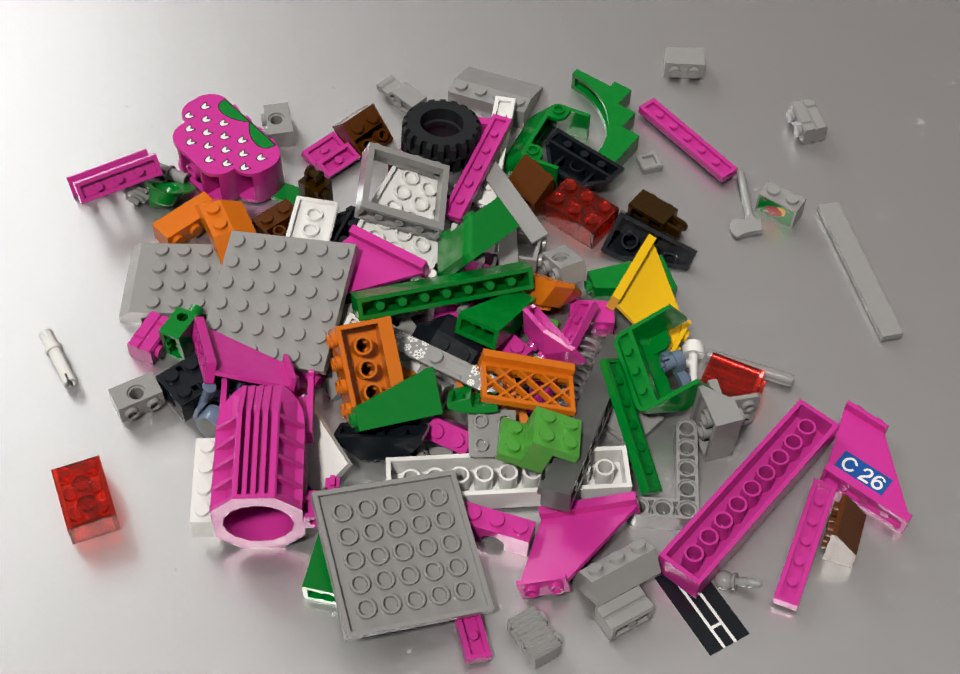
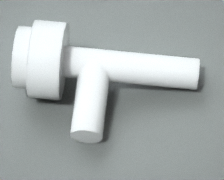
M697 339L686 340L682 346L691 382L698 378V360L705 356V346L702 344V341Z

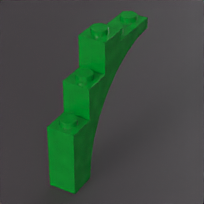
M576 69L572 73L571 88L582 94L595 106L605 124L607 136L598 152L623 166L637 151L639 135L630 131L634 126L635 112L626 108L630 104L631 90L615 81L609 86Z

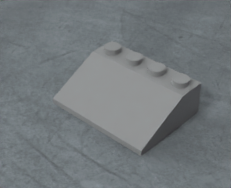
M468 67L454 79L448 91V101H456L459 105L467 106L468 110L471 109L477 117L491 118L495 96L516 98L512 127L523 129L539 99L543 86Z

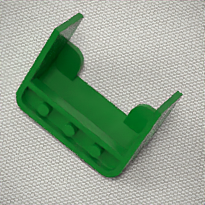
M554 104L531 116L507 152L503 171L510 175L522 157L527 154L533 160H536L546 172L552 174L554 178V192H556L559 166L541 160L543 149L538 145L549 127L559 128L568 134L587 140L591 114L562 104Z
M499 197L476 213L471 210L462 217L464 222L452 231L448 229L439 235L441 240L438 242V276L456 273L519 227V224Z
M670 304L621 331L614 340V347L621 361L634 404L638 410L645 414L685 411L693 406L699 386L704 385L713 389L697 378L681 388L671 390L667 376L660 366L659 354L666 351L671 344L669 331L688 319Z

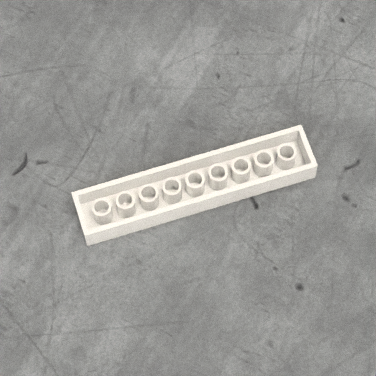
M626 445L595 448L574 501L631 492L632 482ZM469 453L386 457V480L455 470L464 503L467 501L491 509L541 506V495L537 494L540 480L545 479V469L542 473H538L497 460L496 458H471Z

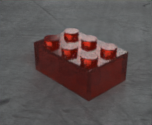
M568 177L542 201L541 219L593 249L610 232L618 217L619 207Z
M99 455L51 470L72 544L121 529Z

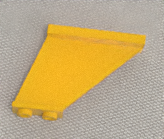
M651 234L645 239L605 306L612 311L616 307L633 325L669 304L680 311L654 245L657 238ZM690 320L669 331L671 344L667 350L675 351L682 349L679 347L680 342L684 343L690 334V331L687 330L691 324Z

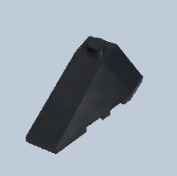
M623 210L620 211L601 248V251L619 260L633 261L645 239L651 234L657 238L654 245L658 255L662 254L667 266L681 270L689 269L698 252Z

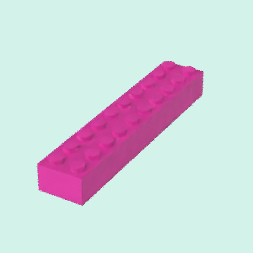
M800 399L659 554L658 560L661 574L696 599L834 441L840 425Z

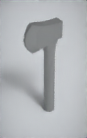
M739 171L737 179L745 219L734 218L730 223V232L736 239L761 235L763 231L761 220H757L753 214L745 172Z

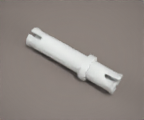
M44 329L47 336L41 331L39 338L45 346V354L51 358L64 388H73L70 381L76 386L78 379L75 377L63 353L64 348L60 342H57L52 329Z

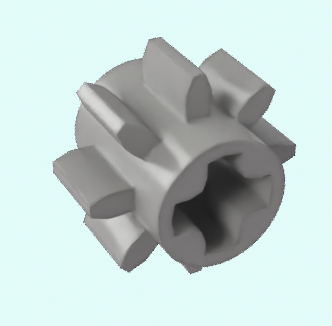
M145 181L125 188L124 194L128 195L126 200L135 205H138L139 202L145 203L149 198V188L144 185Z

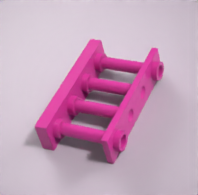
M143 149L66 177L73 197L78 196L80 203L84 204L163 175L156 154L148 155L147 149Z

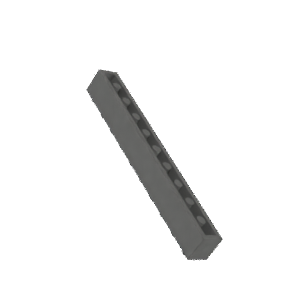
M607 334L605 341L600 342L598 356H594L592 370H588L586 375V385H582L580 388V399L575 400L576 413L573 418L582 420L579 459L574 463L552 456V463H548L545 469V479L540 480L537 494L541 495V506L570 512L613 406L598 361L604 358H618L614 347V340L617 335Z

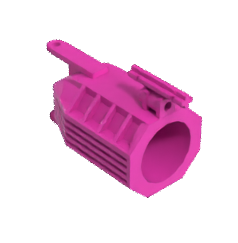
M308 370L307 396L295 397L283 385H243L229 397L230 378L222 377L210 501V516L215 537L243 549L283 548L305 536L306 528H318L310 499L311 492L318 490L307 492L308 444H314L315 370ZM330 475V478L325 479L326 490L340 488V477Z

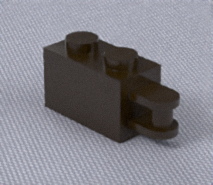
M313 165L307 166L304 171V177L298 181L299 195L333 201L332 181L324 176L323 171L315 170Z
M644 189L628 204L627 213L674 238H679L682 234L681 232L688 229V224L677 217V208Z

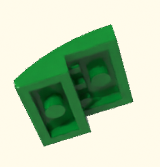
M469 386L449 390L447 407L450 410L472 414L499 411L498 404L481 402V393H475L474 389Z

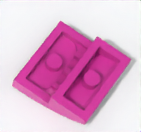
M334 131L302 151L301 154L309 165H313L317 171H323L324 176L328 179L361 158L356 150L348 142L344 144Z

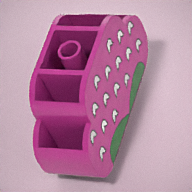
M206 94L197 97L184 106L181 113L184 123L175 129L173 143L178 151L179 170L191 175L188 178L189 181L201 193L203 191L206 192L212 199L234 201L241 198L246 202L259 203L272 198L273 195L281 190L284 184L280 149L274 139L265 135L262 128L254 125L248 116L243 115L235 104L232 105L223 96Z

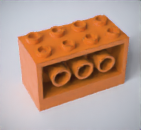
M391 316L335 326L328 331L326 344L328 349H332L333 358L330 359L333 372L337 373L338 381H335L337 394L341 395L343 404H340L342 418H346V421L349 422L348 414H351V408L369 399V396L366 395L367 390L371 391V398L404 380ZM357 344L361 345V347H362V350H361V351H359V350L357 349V347H356ZM361 368H366L367 373H362Z

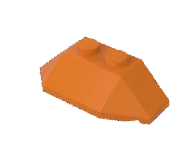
M213 199L195 205L221 266L232 231L257 233L241 201Z
M534 272V289L521 291L535 297V304L538 308L551 311V307L560 308L581 297L582 294L581 290L576 288V284Z

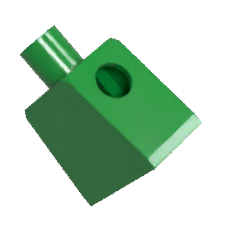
M192 304L189 310L181 307L176 308L158 332L167 355L179 360H183L191 355L195 348L192 339L194 317H200L204 312L200 306Z

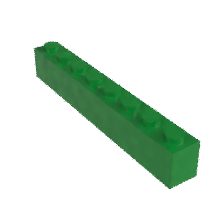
M520 261L350 292L352 310L359 321L530 290L534 289L533 270L530 265Z

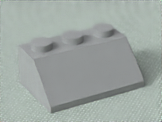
M704 385L699 386L690 419L697 424L698 447L704 461L708 462L731 456L744 421L743 410L740 407L738 408L733 398Z
M643 538L635 540L624 548L612 552L609 556L580 570L572 579V584L599 607L661 573L656 548Z

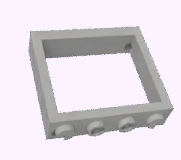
M369 142L362 153L354 217L436 241L444 231L450 166L438 161L422 158L418 155L405 153L398 149L382 146L379 143ZM373 161H379L438 179L434 220L369 201Z

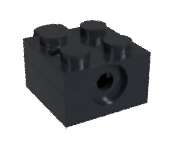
M196 353L156 376L164 398L184 422L193 418L192 416L203 391L202 384L204 381ZM215 376L214 383L216 384V389L221 390L220 380H222V377Z

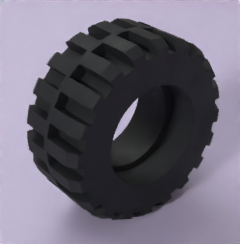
M432 99L426 103L424 101L420 102L417 106L414 105L403 117L401 150L405 153L418 155L422 158L450 166L449 172H459L460 169L464 170L479 143L482 131L481 122L471 109L468 110L467 106L459 105L456 101L449 102L446 99L435 101V99Z

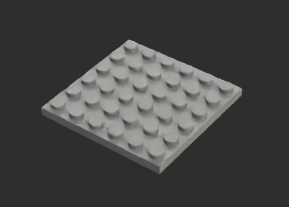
M232 231L206 319V326L281 362L283 354H288L291 363H294L295 371L308 373V370H315V374L326 375L332 355V349H328L326 344V335H328L330 329L339 326L359 247L357 244Z
M455 470L311 492L310 499L345 641L488 614L494 611Z

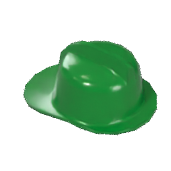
M146 181L144 183L149 188V205L158 208H171L179 202L183 193H190L196 190L195 186L188 183H161L155 181Z

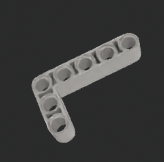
M683 418L677 422L673 439L674 499L637 496L641 513L632 514L628 518L627 523L630 526L681 531L699 511L698 428L693 420Z

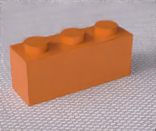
M203 191L152 223L155 238L160 243L184 244L192 238L199 236L205 231V228L195 205L213 199Z

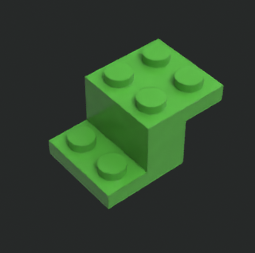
M538 406L535 407L526 424L502 417L499 423L496 459L538 473L543 472L552 456L576 463L580 456L582 420Z

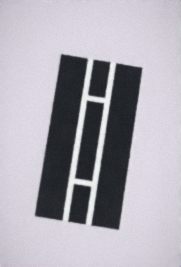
M663 574L655 577L657 583L710 656L750 634L712 582L695 599Z

